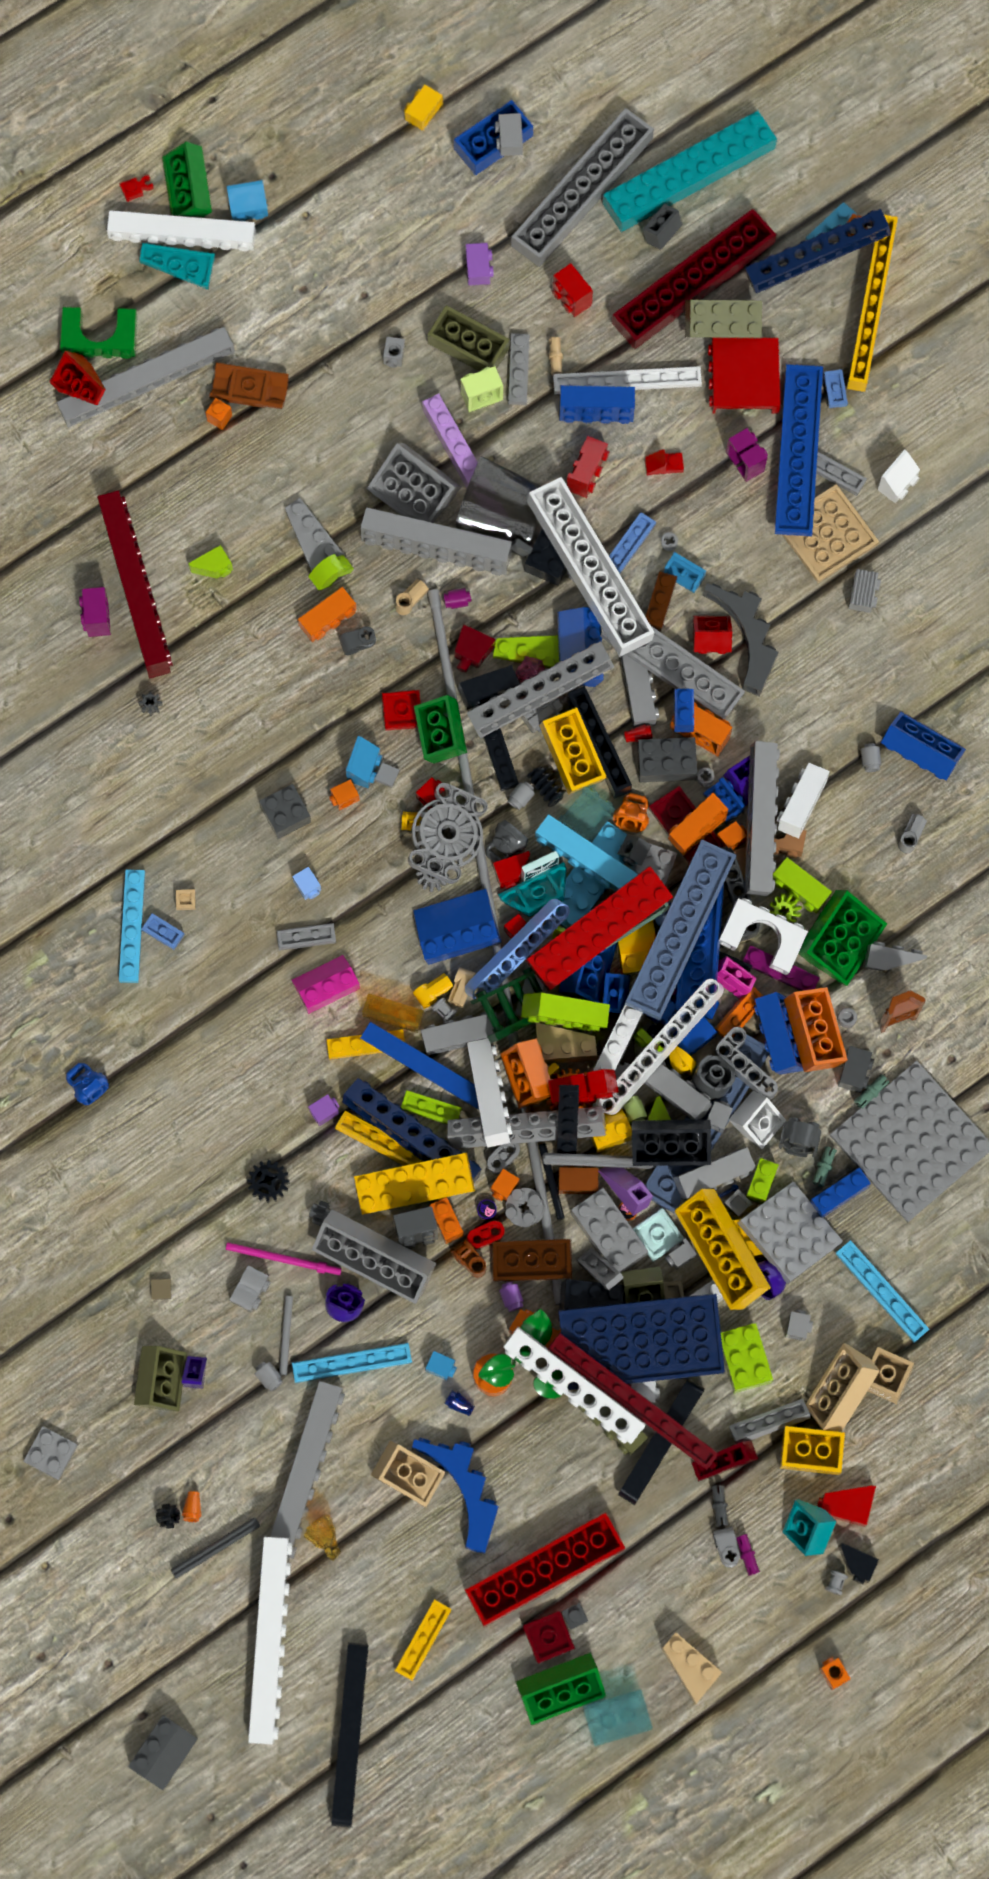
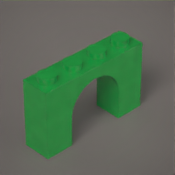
M63 307L60 343L62 355L65 351L81 354L86 358L102 356L103 358L121 357L129 359L136 357L138 320L136 309L118 308L117 328L113 336L102 342H94L88 340L82 334L83 314L81 308Z

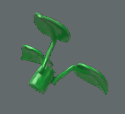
M538 1309L527 1317L520 1327L542 1345H546L551 1339V1321L542 1309ZM527 1345L522 1346L520 1353L525 1356L529 1355L530 1351L528 1348L530 1347ZM497 1354L483 1365L478 1377L495 1387L507 1386L514 1378L512 1368L515 1367L516 1361L520 1364L522 1361L517 1357L512 1359L507 1354ZM554 1370L551 1374L556 1380L563 1377V1373L560 1370ZM537 1377L533 1380L534 1389L541 1396L550 1399L561 1397L560 1394L552 1389L554 1385L550 1382L544 1383Z

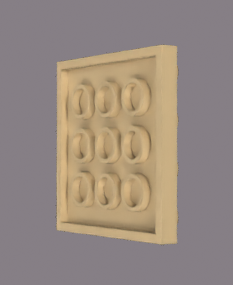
M837 484L815 497L812 536L783 535L817 583H820L879 545L878 539Z

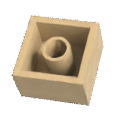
M877 1347L872 1362L880 1372L871 1384L868 1392L897 1404L913 1371L914 1363Z

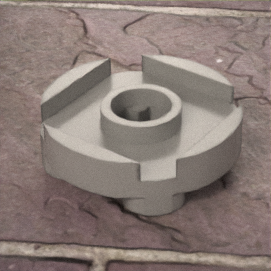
M530 1188L513 1190L505 1205L507 1218L513 1224L524 1228L538 1223L545 1212V1204L540 1197L541 1195ZM527 1202L529 1210H525L522 1213L521 1205Z

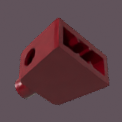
M463 625L455 649V658L460 660L456 668L463 673L467 672L470 665L479 668L495 648L496 639Z

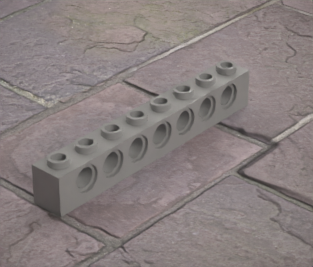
M600 641L590 645L582 652L573 654L567 660L556 663L552 668L541 671L537 676L524 680L520 685L507 689L503 694L490 698L488 702L475 706L467 714L479 737L482 738L614 668V665Z
M603 1107L578 1108L577 1138L606 1136ZM558 1110L510 1114L509 1119H506V1122L511 1124L513 1133L509 1135L510 1143L507 1144L557 1140ZM481 1117L448 1120L450 1146L454 1149L487 1146Z

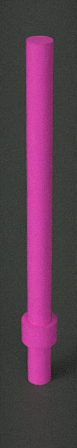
M229 1242L226 1245V1250L313 1269L321 1274L326 1272L340 1276L342 1268L327 1265L326 1262L322 1261L317 1263Z

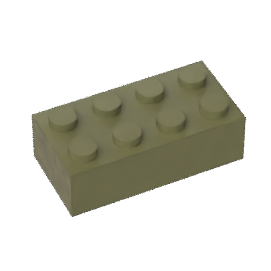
M685 300V338H762V300Z
M447 305L428 333V344L478 371L485 367L491 368L494 366L497 369L510 348L509 338Z

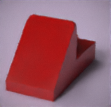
M661 449L645 457L647 475L684 472L682 453L665 454V449Z

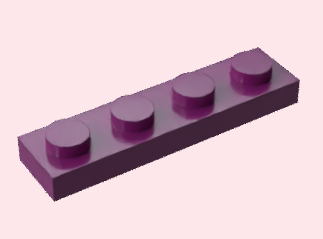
M750 945L743 962L752 965V969L799 991L816 988L820 977L794 965L790 973L784 975L769 967L774 957L773 955Z

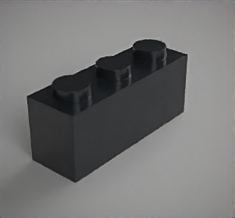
M510 665L460 682L458 691L466 710L488 702L492 697L503 694L509 688L520 685L513 666Z

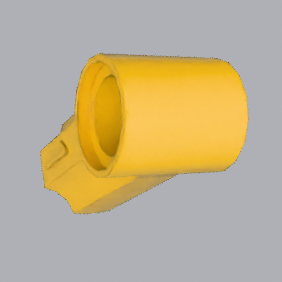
M443 973L430 983L419 986L414 990L413 995L423 1009H426L438 1000L437 998L451 990L453 984L449 977Z

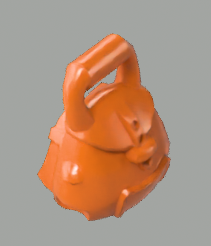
M631 792L625 795L622 805L613 813L614 824L619 829L638 833L644 831L649 824V817L646 812L649 805L647 798ZM628 800H632V801L639 802V803H644V804L633 803V802L628 801Z

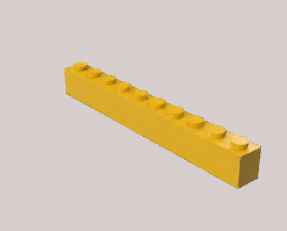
M884 215L891 235L874 242L847 389L861 392L866 390L898 217Z

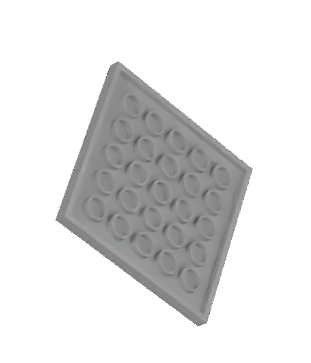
M915 1061L881 1090L877 1098L874 1097L863 1109L860 1108L830 1134V1137L858 1168H861L869 1181L907 1223L989 1153V1140L918 1061Z

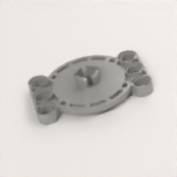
M441 783L434 792L437 800L426 804L413 820L411 832L416 850L412 851L408 856V864L425 874L446 883L454 884L461 877L460 867L470 863L481 848L483 829L478 817L484 815L488 805L480 797L448 783ZM440 788L448 790L449 794L447 797H442L439 794ZM459 795L465 797L466 803L459 804L456 801V797ZM475 803H480L483 806L482 812L475 811L473 807ZM433 807L428 812H423L426 808ZM419 816L422 817L419 826H416ZM447 827L450 828L449 832L452 835V839L444 838L441 831L446 830ZM415 831L418 832V843L415 837ZM476 841H478V847L476 851H474L473 848L476 844ZM470 854L471 857L463 862V859ZM413 855H419L422 858V862L420 864L414 863L412 861ZM431 862H436L439 865L438 871L435 872L430 869ZM454 870L457 873V878L450 879L447 876V871Z

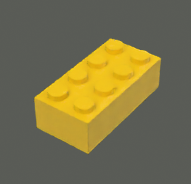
M578 708L541 722L539 725L568 795L597 784L607 778Z

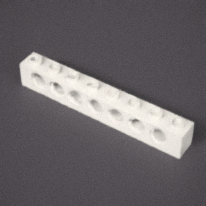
M520 1327L516 1328L504 1344L503 1348L506 1349L505 1353L512 1359L517 1357L521 1360V1366L528 1371L532 1369L538 1373L536 1377L542 1382L546 1383L548 1381L554 1385L552 1389L561 1396L563 1393L569 1397L568 1401L578 1408L579 1405L585 1409L584 1413L593 1420L596 1417L601 1421L600 1425L609 1432L612 1429L617 1433L616 1437L624 1444L626 1442L632 1444L646 1424L554 1355ZM527 1345L531 1348V1353L526 1356L522 1355L520 1348ZM540 1357L547 1360V1365L543 1368L536 1365V1360ZM554 1370H560L563 1373V1377L556 1380L551 1374ZM570 1382H576L579 1385V1389L572 1392L567 1386ZM586 1394H592L595 1397V1401L587 1404L583 1398ZM608 1406L611 1412L609 1415L603 1416L599 1412L600 1408ZM623 1418L627 1421L625 1427L619 1428L615 1424L616 1420Z

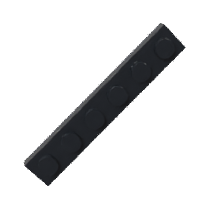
M559 1085L557 1153L577 1154L579 1085Z

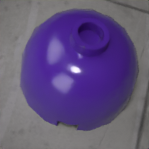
M762 1260L757 1262L771 1288L763 1293L761 1297L771 1300L784 1291L786 1282L773 1264L768 1260Z
M337 1284L331 1286L325 1297V1309L328 1315L339 1322H350L356 1319L361 1314L365 1303L361 1290L349 1284H343V1286L336 1287Z

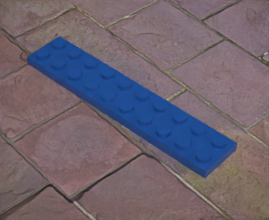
M786 364L775 534L812 536L823 366Z

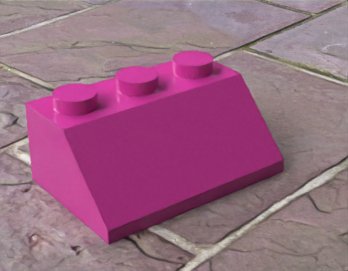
M343 955L291 980L308 1014L360 989V984Z

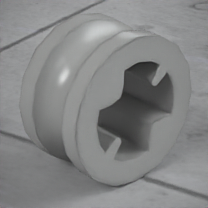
M665 533L661 538V545L667 551L675 550L678 545V538L674 533ZM672 538L674 544L670 543L667 545L666 539L670 540Z
M709 768L700 769L697 774V782L704 787L710 786L714 780V772ZM703 773H707V776L710 775L708 781H703L704 778L701 779Z

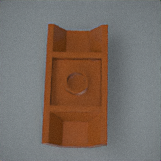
M216 363L213 387L209 397L249 406L283 409L288 390L289 374Z
M911 990L892 997L889 1008L886 1009L880 1021L881 1033L885 1032L888 1026L907 1019L916 1020L926 1002L925 998Z

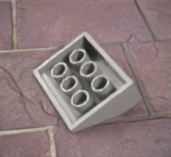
M397 443L367 487L370 492L400 515L434 523L461 488L459 484L405 443Z

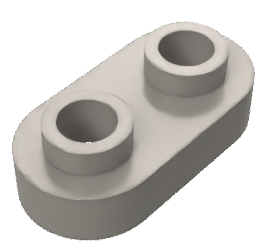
M519 1144L500 1145L487 1160L489 1171L494 1174H500L502 1169H506L519 1155ZM511 1147L514 1151L513 1153H508L506 1149ZM498 1161L501 1165L494 1167L493 1163Z

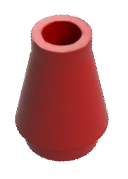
M643 724L624 732L626 743L653 739L650 724Z

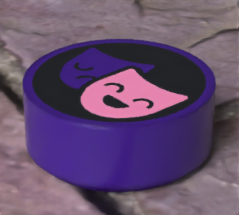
M486 1199L478 1204L477 1213L480 1218L490 1220L496 1215L497 1207L493 1201Z

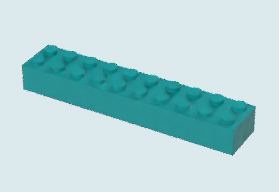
M756 111L603 194V206L622 233L655 215L664 204L671 206L776 149L777 137L760 112Z

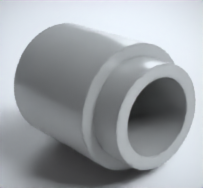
M874 743L865 744L864 748L861 749L862 766L865 768V772L879 771L881 766L880 747Z
M526 781L525 783L520 782L509 795L508 803L517 810L524 808L535 794L533 791L534 787Z
M264 1361L255 1368L257 1370L255 1376L271 1392L283 1383L282 1376L271 1362L266 1364Z

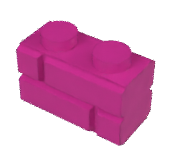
M728 956L720 959L717 982L721 983L725 989L732 992L738 998L750 993L757 978Z

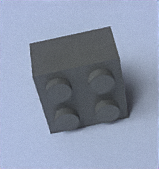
M293 784L259 801L260 808L277 839L311 823V816Z

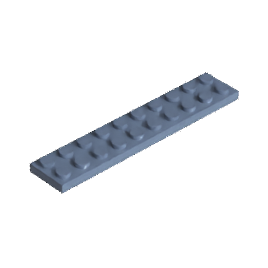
M701 840L625 1005L661 1020L737 855Z
M736 1034L733 1040L741 1041L742 1037ZM747 1034L743 1046L739 1049L760 1069L770 1052L766 1051L764 1044ZM728 1049L725 1051L724 1055L729 1054ZM737 1060L734 1062L735 1067H744L742 1061ZM750 1073L748 1076L750 1080L754 1081L757 1074ZM736 1076L727 1094L710 1102L712 1106L715 1101L718 1103L719 1101L728 1103L730 1108H733L731 1117L749 1087ZM710 1109V1110L708 1111V1113L703 1117L702 1120H707V1118H708V1116H709V1114H710L711 1109ZM711 1129V1151L722 1134ZM701 1165L656 1166L645 1184L646 1188L653 1195L651 1201L674 1214L682 1199L673 1177Z

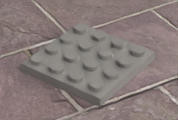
M794 1181L738 1222L739 1226L766 1259L779 1270L787 1284L843 1243L842 1239L828 1222L819 1216L809 1199Z

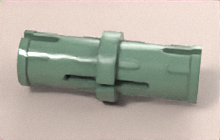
M880 1074L871 1085H867L863 1093L854 1100V1103H857L856 1105L863 1109L874 1097L877 1098L879 1096L878 1093L890 1083L889 1080Z
M825 1146L821 1161L817 1163L818 1169L812 1181L813 1184H818L820 1187H824L828 1172L832 1170L831 1164L837 1152L834 1148L830 1151L831 1147Z

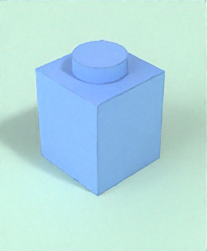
M309 867L292 876L294 884L305 900L308 898L313 899L320 894L321 885Z

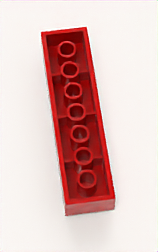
M649 866L525 961L546 989L550 991L672 899L673 895L651 866Z
M605 1512L465 1590V1593L483 1627H486L624 1551L625 1546Z

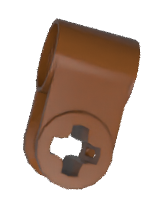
M465 1240L463 1242L464 1245L451 1254L473 1277L480 1278L486 1273V1263L474 1247ZM480 1263L483 1268L480 1271H474L472 1266Z

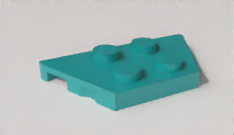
M563 862L498 894L500 900L529 917L537 914L551 899L564 901L567 869L565 863Z

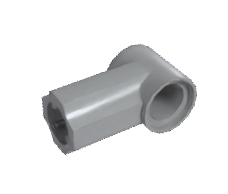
M918 814L911 815L898 844L900 851L903 853H911L915 849L927 822L923 816ZM904 840H910L912 845L905 844Z

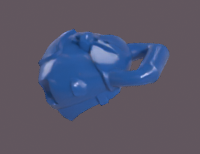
M77 1063L66 1073L68 1084L74 1088L75 1098L84 1105H90L95 1102L109 1087L107 1077L102 1073L94 1072L85 1063ZM83 1068L85 1069V1072L79 1075L75 1080H72V1078L75 1075H77Z

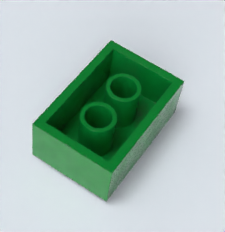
M446 695L414 706L425 760L435 764L467 753L458 701L455 698Z

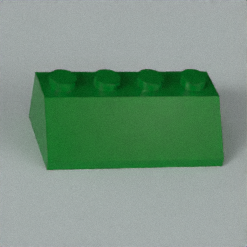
M185 141L162 157L171 216L203 218L212 212L202 146Z
M591 1652L515 1681L531 1726L607 1697Z

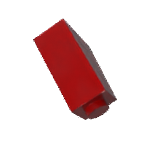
M871 1485L825 1493L823 1498L819 1497L817 1507L825 1509L836 1520L865 1527L868 1523L876 1486Z

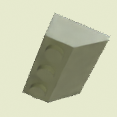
M142 1346L134 1405L149 1409L179 1412L183 1387L182 1377L187 1353L161 1346Z

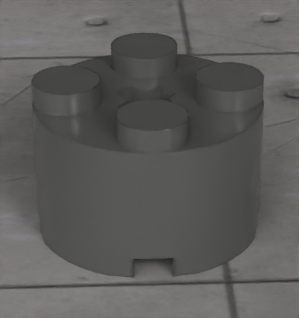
M708 1055L701 1060L696 1068L692 1084L695 1085V1089L699 1093L702 1091L711 1098L710 1101L722 1098L727 1094L735 1081L734 1065L724 1056Z
M794 1117L789 1118V1121L783 1124L779 1148L782 1149L784 1147L786 1149L785 1152L790 1155L807 1157V1154H812V1157H815L822 1133L819 1129L820 1125L815 1122H800V1119Z

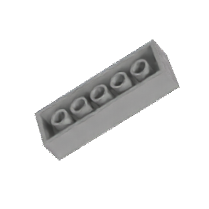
M333 1209L324 1219L312 1248L318 1254L415 1304L424 1293L436 1265L435 1262Z

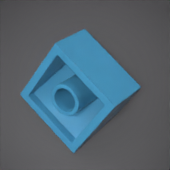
M263 180L227 186L232 221L245 222L249 219L259 220L268 216Z
M360 736L357 737L348 762L346 778L347 781L351 779L353 784L369 788L370 783L375 781L377 773L374 771L376 766H380L383 756L380 755L379 747Z

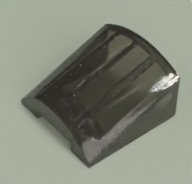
M481 456L464 495L456 519V529L511 542L520 539L531 546L539 521L528 505L527 499L529 492L541 486Z

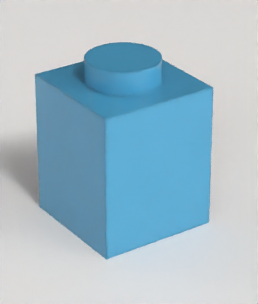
M433 1351L425 1370L447 1381L449 1377L453 1378L457 1367L454 1366L455 1360Z

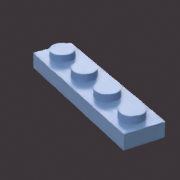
M640 512L609 555L619 574H621L656 525V521Z

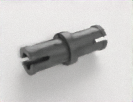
M719 1485V1494L717 1486H712L714 1500L712 1508L715 1509L716 1527H722L721 1518L723 1519V1526H729L726 1511L728 1503H725L724 1485Z

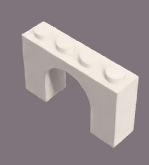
M738 898L720 934V944L734 951L749 925L754 923L767 924L775 931L778 937V947L769 967L787 975L790 973L808 931L804 930L805 927L801 924L787 922V918L777 914L775 916L770 914V910L765 907L759 906L758 908L752 905L750 900Z

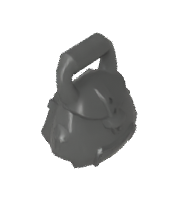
M504 820L497 824L494 838L486 848V856L493 862L502 860L491 851L493 847H496L501 853L505 854L504 859L509 858L512 854L521 852L526 848L528 838L512 824Z

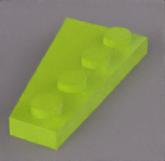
M558 635L497 638L493 658L550 669L559 662Z

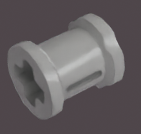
M443 997L433 1006L432 1010L436 1011L445 1022L453 1018L457 1010L452 1009Z
M831 1570L832 1576L825 1590L841 1596L843 1593L841 1590L848 1576Z

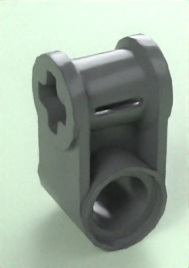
M371 627L349 631L338 637L344 655L355 654L361 650L373 647L376 643L375 632ZM365 635H368L370 639L366 640Z

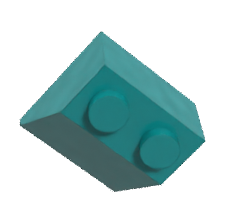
M795 1499L782 1533L805 1556L824 1554L837 1521L825 1509Z

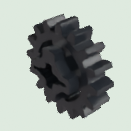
M270 1160L267 1161L266 1165L261 1161L259 1168L254 1165L255 1172H249L252 1179H247V1183L252 1184L248 1187L249 1191L254 1190L252 1196L256 1197L259 1195V1201L261 1202L265 1198L267 1203L272 1198L277 1202V1196L283 1198L282 1192H288V1188L285 1185L290 1184V1180L285 1179L289 1176L288 1172L283 1173L285 1167L281 1166L278 1168L277 1161L274 1165H271ZM268 1169L274 1170L277 1173L273 1174L269 1172ZM261 1172V1178L256 1182V1178L258 1174ZM266 1178L272 1180L271 1185L265 1183ZM281 1183L280 1188L276 1191L277 1184ZM263 1189H264V1190L268 1191L269 1194L262 1193V1192L259 1191V1190H263Z

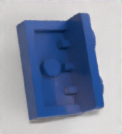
M721 777L718 783L703 792V796L707 799L714 793L728 808L727 818L724 821L727 824L744 812L745 801L741 795H736L733 791L734 787L731 782Z

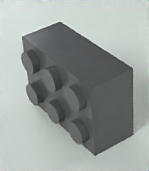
M695 737L638 740L640 783L696 780L697 758Z
M432 1206L393 1215L400 1245L413 1249L417 1244L430 1245L435 1243V1240H438V1229Z

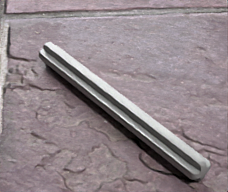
M544 1153L542 1157L543 1164L642 1169H654L656 1167L633 1166L632 1156Z

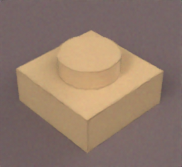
M195 889L176 890V910H196Z

